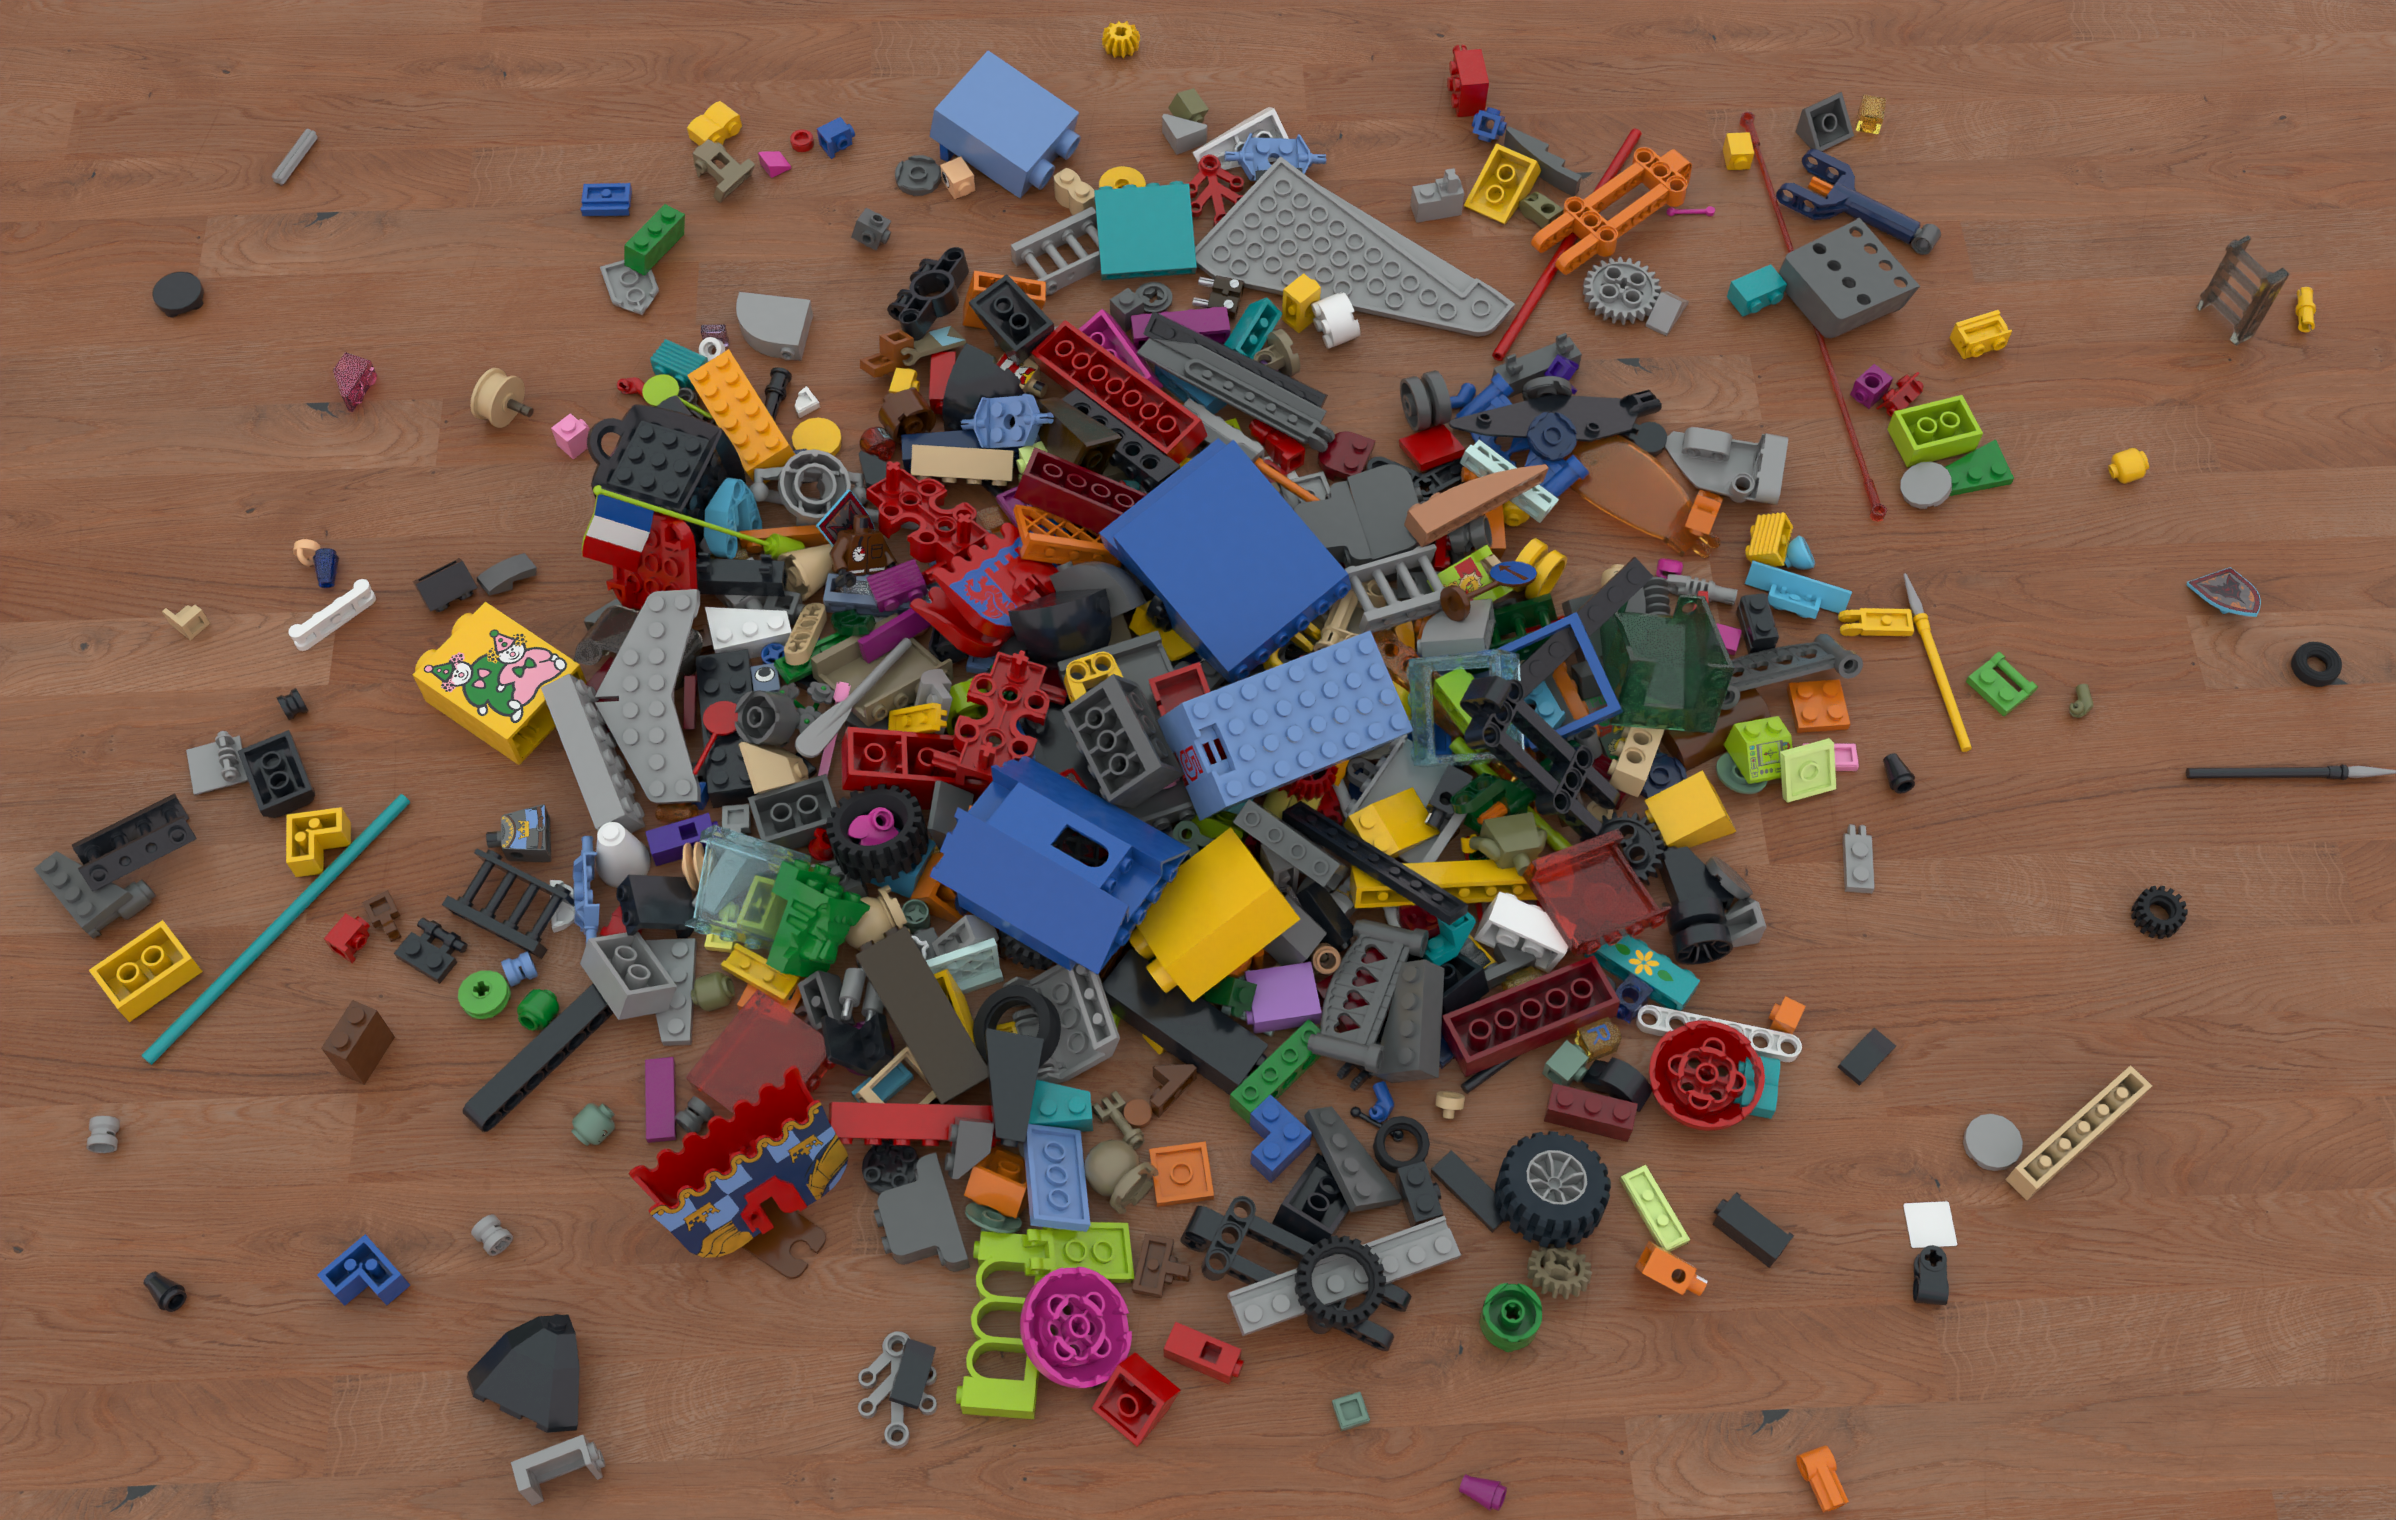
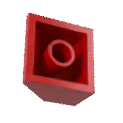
M1134 1352L1117 1365L1091 1409L1138 1447L1168 1412L1181 1389Z

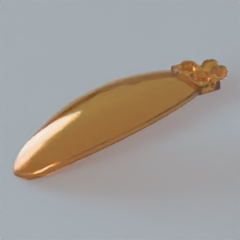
M1614 435L1592 442L1577 441L1575 448L1569 456L1564 458L1566 461L1574 455L1589 471V474L1583 480L1579 478L1570 486L1572 490L1620 521L1649 535L1663 539L1681 557L1691 548L1702 558H1709L1712 551L1709 547L1715 549L1721 545L1720 538L1712 531H1710L1709 535L1704 533L1703 536L1689 532L1690 528L1685 527V524L1693 506L1690 498L1674 476L1657 459L1620 435Z

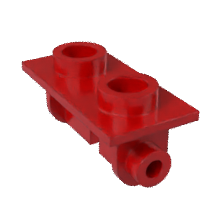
M1917 372L1910 377L1906 374L1895 383L1898 387L1895 390L1893 388L1881 397L1883 402L1876 407L1877 410L1884 406L1887 409V414L1892 417L1894 411L1905 409L1909 405L1908 402L1911 403L1923 392V383L1915 379L1920 373Z

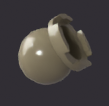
M1111 1139L1100 1142L1090 1149L1085 1160L1087 1182L1100 1195L1111 1196L1110 1206L1119 1214L1126 1213L1124 1207L1129 1203L1136 1206L1154 1185L1150 1181L1151 1177L1158 1175V1170L1150 1162L1140 1164V1158L1133 1147L1121 1140Z

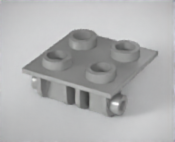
M220 731L215 738L216 742L186 750L194 796L248 781L238 754V750L243 749L240 735L232 737L227 731Z

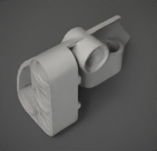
M1698 427L1687 428L1685 433L1673 431L1667 436L1665 449L1681 472L1696 488L1728 496L1737 503L1749 500L1772 505L1778 504L1788 437L1765 433L1762 434L1758 443L1732 439V435L1726 432ZM1736 486H1742L1747 490L1741 491Z

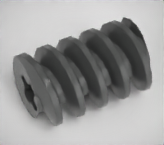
M1653 577L1643 586L1646 612L1640 630L1644 633L1646 631L1667 629V624L1672 620L1669 614L1671 611L1669 606L1670 599L1667 597L1669 595L1668 581L1665 578Z

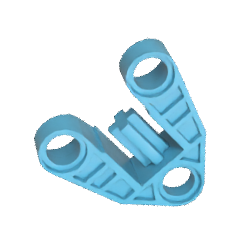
M725 479L705 509V522L736 532L762 529V520L753 492L741 479ZM704 527V538L711 553L719 558L733 559L738 549L737 537Z

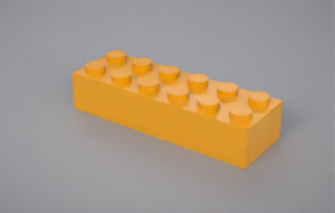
M729 349L687 375L718 427L722 428L730 438L740 457L743 468L753 482L754 469L784 467L787 461L796 455ZM763 480V483L766 484L770 480Z

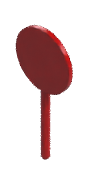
M720 701L710 705L705 710L703 723L705 728L713 734L693 770L694 775L698 774L717 736L729 735L736 731L735 721L738 722V713H735L737 706L735 703Z

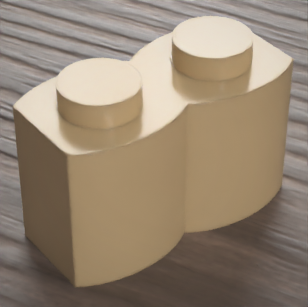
M1065 168L1053 176L1055 198L1059 204L1069 208L1072 215L1090 207H1093L1096 211L1094 189L1087 183L1081 182L1076 172Z

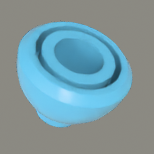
M1802 536L1795 537L1788 545L1785 564L1788 568L1793 566L1797 569L1807 570L1815 566L1811 550Z

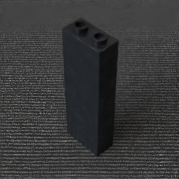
M1130 948L1102 983L1111 1012L1185 1064H1193L1197 1067L1199 1074L1230 1095L1250 1076L1249 1074L1253 1068L1257 1069L1267 1059L1264 1052L1268 1044L1203 998L1199 997L1192 1002L1178 985L1168 993H1165L1146 968L1151 962Z

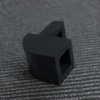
M1614 1057L1609 1062L1595 1059L1582 1079V1083L1588 1089L1606 1092L1612 1098L1637 1103V1112L1641 1111L1652 1093L1650 1084L1637 1069Z

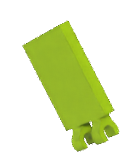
M1090 1222L1087 1232L1043 1227V1230L1028 1229L1027 1234L1022 1235L1023 1247L1031 1248L1044 1245L1045 1258L1032 1257L1029 1259L1030 1263L1024 1264L1025 1276L1048 1274L1059 1268L1085 1267L1098 1272L1111 1283H1131L1135 1279L1128 1223Z

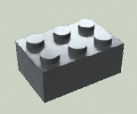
M826 774L748 797L760 839L764 845L766 858L777 849L790 851L809 845L810 841L816 838L814 831L817 828H828L826 824L827 818H832L830 811L833 807H837Z

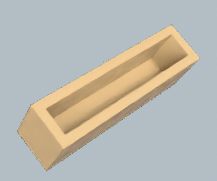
M912 445L911 475L917 476L916 479L919 481L926 478L942 477V482L957 483V478L967 479V484H982V480H992V485L1007 486V481H1012L1014 451Z

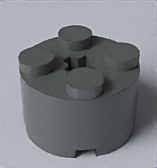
M761 690L747 692L741 697L735 713H738V722L735 721L737 733L744 741L753 744L780 746L789 740L794 733L795 727L800 723V715L796 712L794 703L787 695L780 692Z

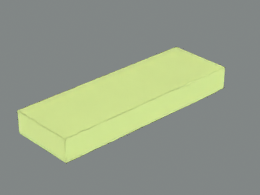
M1646 1165L1620 1177V1182L1658 1246L1670 1252L1689 1243L1690 1238Z

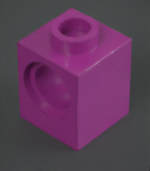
M1873 364L1855 380L1850 395L1857 402L1870 409L1889 390L1893 377Z

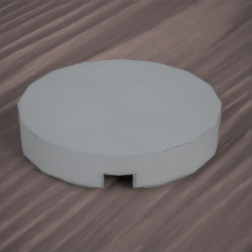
M1921 462L1912 466L1904 473L1900 489L1904 500L1908 504L1919 509H1928L1927 507L1933 505L1936 507L1948 499L1952 491V479L1948 470L1941 464Z
M1995 1114L1980 1115L1971 1121L1963 1137L1966 1154L1970 1159L1973 1158L1977 1165L1983 1169L1992 1171L2005 1170L2014 1164L2022 1153L2023 1141L2019 1130L2011 1121L2003 1116Z

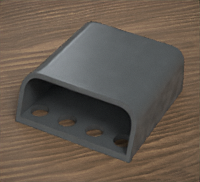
M1860 218L1788 253L1778 272L1787 283L1785 293L1816 329L1828 339L1835 338L1900 310L1920 287ZM1854 230H1857L1862 236L1854 237L1851 234ZM1864 247H1873L1876 253L1869 254L1864 250ZM1886 263L1891 267V270H1882L1879 264ZM1894 280L1903 281L1906 287H1897L1894 284Z

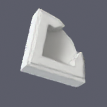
M807 386L798 393L799 396L796 400L795 410L799 418L820 408L819 401Z

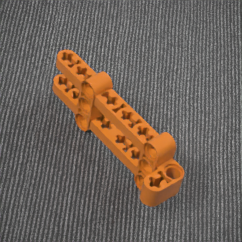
M1638 148L1634 152L1633 162L1630 167L1585 199L1576 196L1568 198L1564 203L1563 214L1537 232L1531 241V245L1539 253H1544L1572 232L1581 240L1561 254L1555 263V267L1564 275L1571 273L1596 254L1602 257L1613 255L1616 250L1617 239L1665 204L1671 207H1678L1684 203L1687 186L1690 181L1692 163L1675 149L1660 157L1650 148ZM1641 183L1650 189L1649 192L1608 221L1599 214Z

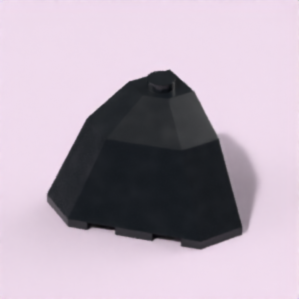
M569 1314L538 1316L506 1332L467 1373L472 1396L482 1402L489 1399L499 1404L501 1411L519 1420L524 1416L536 1422V1428L546 1433L576 1431L578 1427L580 1367L576 1333Z

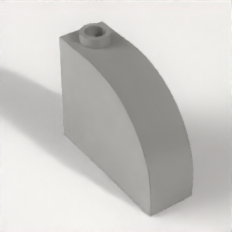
M739 292L736 312L740 330L745 341L753 349L764 355L785 360L801 361L813 318L811 301Z
M1492 599L1470 601L1471 609L1469 615L1458 622L1451 620L1443 610L1430 618L1423 629L1421 639L1417 640L1418 655L1423 656L1424 665L1487 661L1495 626Z

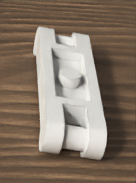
M365 579L357 580L352 590L342 597H338L325 609L315 613L312 618L302 625L295 624L291 626L289 635L294 640L297 649L300 651L308 650L371 606L376 601V596L371 590L369 582Z

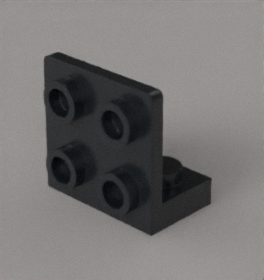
M876 1012L860 1029L826 1015L821 1018L827 1059L832 1063L873 1078L894 1058L885 1015Z

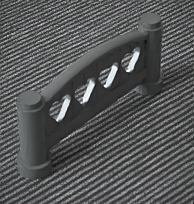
M1819 634L1812 643L1767 649L1741 656L1712 668L1707 664H1699L1695 667L1693 674L1695 680L1711 695L1712 701L1720 709L1727 710L1733 708L1738 703L1740 691L1835 668L1836 672L1842 677L1850 679L1861 672L1863 661L1854 651L1846 650L1830 635ZM1816 654V657L1811 659L1799 657ZM1784 660H1792L1791 664L1787 665L1776 663L1782 662ZM1760 666H1768L1767 670L1763 671L1752 669L1758 668ZM1736 672H1743V675L1740 677L1728 676V674L1732 675Z
M1362 919L1356 920L1353 929V936H1357V940L1342 958L1340 966L1334 972L1328 986L1322 1010L1320 1033L1310 1035L1307 1049L1316 1055L1364 1066L1366 1071L1378 1074L1384 1061L1385 1046L1376 1044L1394 995L1401 964L1407 962L1409 954L1423 957L1427 948L1429 932L1420 928H1415L1413 931ZM1369 947L1376 948L1386 958L1369 964L1362 962V959L1367 956L1365 950ZM1359 970H1366L1377 981L1359 987L1352 984L1354 980L1358 979L1356 973ZM1352 992L1358 993L1368 1004L1350 1010L1343 1007L1348 1002L1347 996ZM1344 1015L1348 1016L1359 1027L1358 1029L1342 1033L1334 1031L1335 1027L1340 1025L1338 1019Z

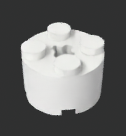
M1344 292L1336 293L1311 304L1313 313L1316 316L1313 319L1315 328L1318 332L1323 331V341L1327 349L1360 336L1358 319L1354 320L1352 313L1355 311Z

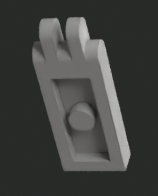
M1849 824L1848 834L1844 833L1842 840L1845 892L1872 894L1874 891L1872 836L1866 835L1865 825H1859L1858 834H1856L1855 825Z

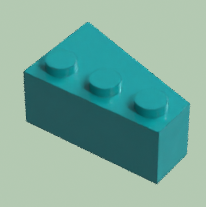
M1036 1080L1028 1124L1081 1130V1132L1093 1131L1091 1094L1089 1091Z

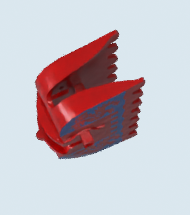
M1024 515L1030 521H1035L1032 517ZM1048 519L1056 526L1059 524L1053 519ZM1004 523L1000 528L1004 539L991 533L986 535L984 544L987 550H983L978 545H971L967 550L971 561H966L960 556L953 557L950 565L954 573L941 567L936 568L932 572L931 576L942 588L932 587L928 596L932 603H927L920 598L914 599L910 603V607L929 622L958 650L973 657H994L999 652L1001 646L1009 638L1015 636L1008 611L1056 591L1049 576L1059 572L1057 567L1062 564L1022 559L1020 550L1023 544L1019 529L1011 523ZM1041 524L1037 525L1045 532L1050 531ZM1063 527L1062 530H1063L1064 532H1066L1067 534H1069V533L1066 531V529Z

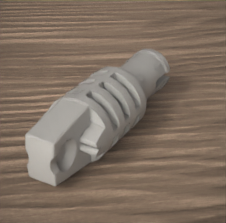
M1668 574L1667 576L1669 593L1681 596L1682 598L1689 596L1690 600H1694L1698 591H1708V602L1716 601L1734 606L1737 589L1715 585L1711 580L1709 582H1706V579L1699 581L1698 577L1691 579V576Z

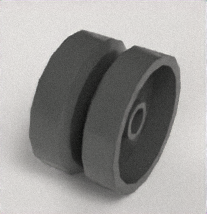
M1434 370L1423 373L1421 379L1417 376H1411L1401 380L1400 397L1402 407L1412 430L1428 429L1431 423L1439 426L1450 422L1452 416L1450 396L1446 383L1439 371Z

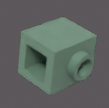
M1566 1040L1545 1063L1542 1074L1555 1084L1569 1087L1573 1081L1578 1083L1588 1071L1585 1067L1589 1057L1586 1056L1585 1051L1580 1046L1571 1044Z

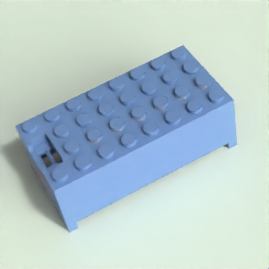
M1371 631L1183 702L1157 720L1172 753H1176L1189 783L1186 789L1200 821L1242 804L1249 799H1254L1369 751L1376 750L1414 731ZM1219 738L1227 756L1225 760H1221L1213 740ZM1207 742L1216 760V763L1212 765L1202 745Z

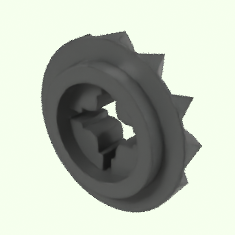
M1148 282L1141 285L1135 292L1144 302V311L1147 314L1150 312H1166L1167 308L1172 305V292L1162 283ZM1155 294H1157V300L1150 303V299L1155 297Z

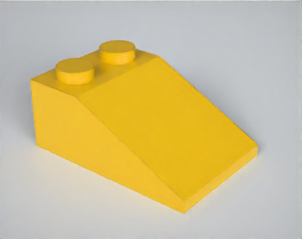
M1496 143L1464 207L1505 225L1518 209L1519 202L1525 199L1533 188L1541 172L1538 162Z
M1413 787L1370 804L1348 816L1344 823V827L1392 858H1396L1440 834L1439 830H1435L1424 823L1429 813Z

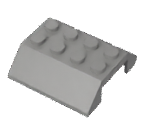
M1077 963L1071 971L1057 964L1031 980L1016 976L1003 985V988L1012 985L1029 987L1048 998L1059 1013L1061 1021L1060 1039L1053 1055L1045 1064L1039 1067L1037 1080L1054 1084L1066 1082L1113 1056L1120 1036L1099 974L1097 975ZM1020 1004V1005H1016V1006H1014V1007L1025 1006V1005H1028V1004ZM1031 1006V1008L1013 1013L1012 1018L1016 1023L1017 1033L1036 1037L1039 1030V1018L1035 1009Z

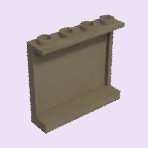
M894 613L877 622L871 632L899 615ZM865 635L851 636L811 658L813 678L819 683L829 685L833 691L836 689L837 682L838 684L839 682L849 683L848 686L851 685L850 695L892 650L868 664L863 660L857 641ZM910 638L909 640L912 642L910 648L852 707L851 712L868 727L889 716V711L902 709L916 700L921 675L924 672L932 669H942L950 681L954 680L952 660L949 658L944 662H940L914 638Z

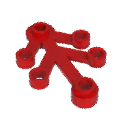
M1208 154L1200 159L1197 175L1191 182L1186 184H1189L1190 189H1194V191H1190V198H1195L1198 194V187L1207 178L1209 185L1195 201L1191 202V209H1199L1197 211L1192 210V217L1197 218L1201 216L1203 206L1212 197L1215 210L1213 226L1215 227L1227 214L1224 210L1222 197L1235 205L1243 197V195H1238L1235 192L1243 190L1244 180L1222 169L1219 159L1214 155ZM1217 177L1230 183V189L1218 183Z

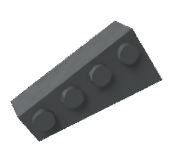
M1425 959L1401 964L1380 1044L1385 1046L1384 1061L1379 1073H1373V1076L1390 1083L1439 1078L1444 968Z

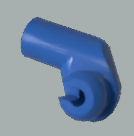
M1464 383L1458 395L1450 397L1451 409L1465 407L1473 400L1476 395V388L1473 384Z
M1385 1081L1378 1082L1372 1087L1377 1097V1102L1373 1108H1370L1369 1116L1377 1122L1385 1121L1394 1108V1101Z

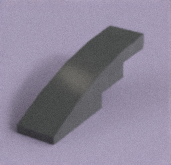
M1510 126L1507 127L1504 146L1536 160L1541 168L1540 178L1573 197L1576 196L1579 191L1582 175L1564 168L1565 160L1549 153V144Z

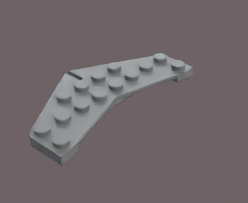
M697 589L657 591L647 597L595 695L597 699L619 698V701L594 703L650 801L657 804L701 802V788L697 775L693 774L692 763L674 704L675 684L693 619L697 617L700 606V591Z

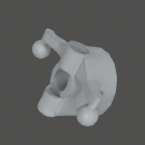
M816 449L799 452L791 457L784 467L754 469V483L749 487L753 492L755 501L760 502L764 501L769 495L768 487L763 483V480H779L777 487L780 500L786 509L796 516V526L817 525L848 489L850 490L851 484H855V488L851 492L861 505H865L868 502V499H866V489L863 487V474L847 471L839 459L828 452ZM818 481L816 487L820 492L819 501L809 500L802 495L800 487L803 482Z

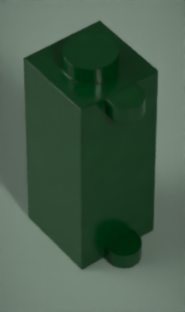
M1226 976L1200 997L1210 1004L1231 1008L1232 1016L1241 1017L1243 1011H1251L1257 984Z

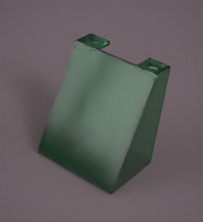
M1680 594L1673 616L1625 612L1628 604L1627 601L1600 627L1604 671L1623 710V713L1610 718V724L1613 726L1713 733L1734 666L1705 596ZM1693 602L1697 604L1692 612H1684L1682 610L1683 606L1687 603Z

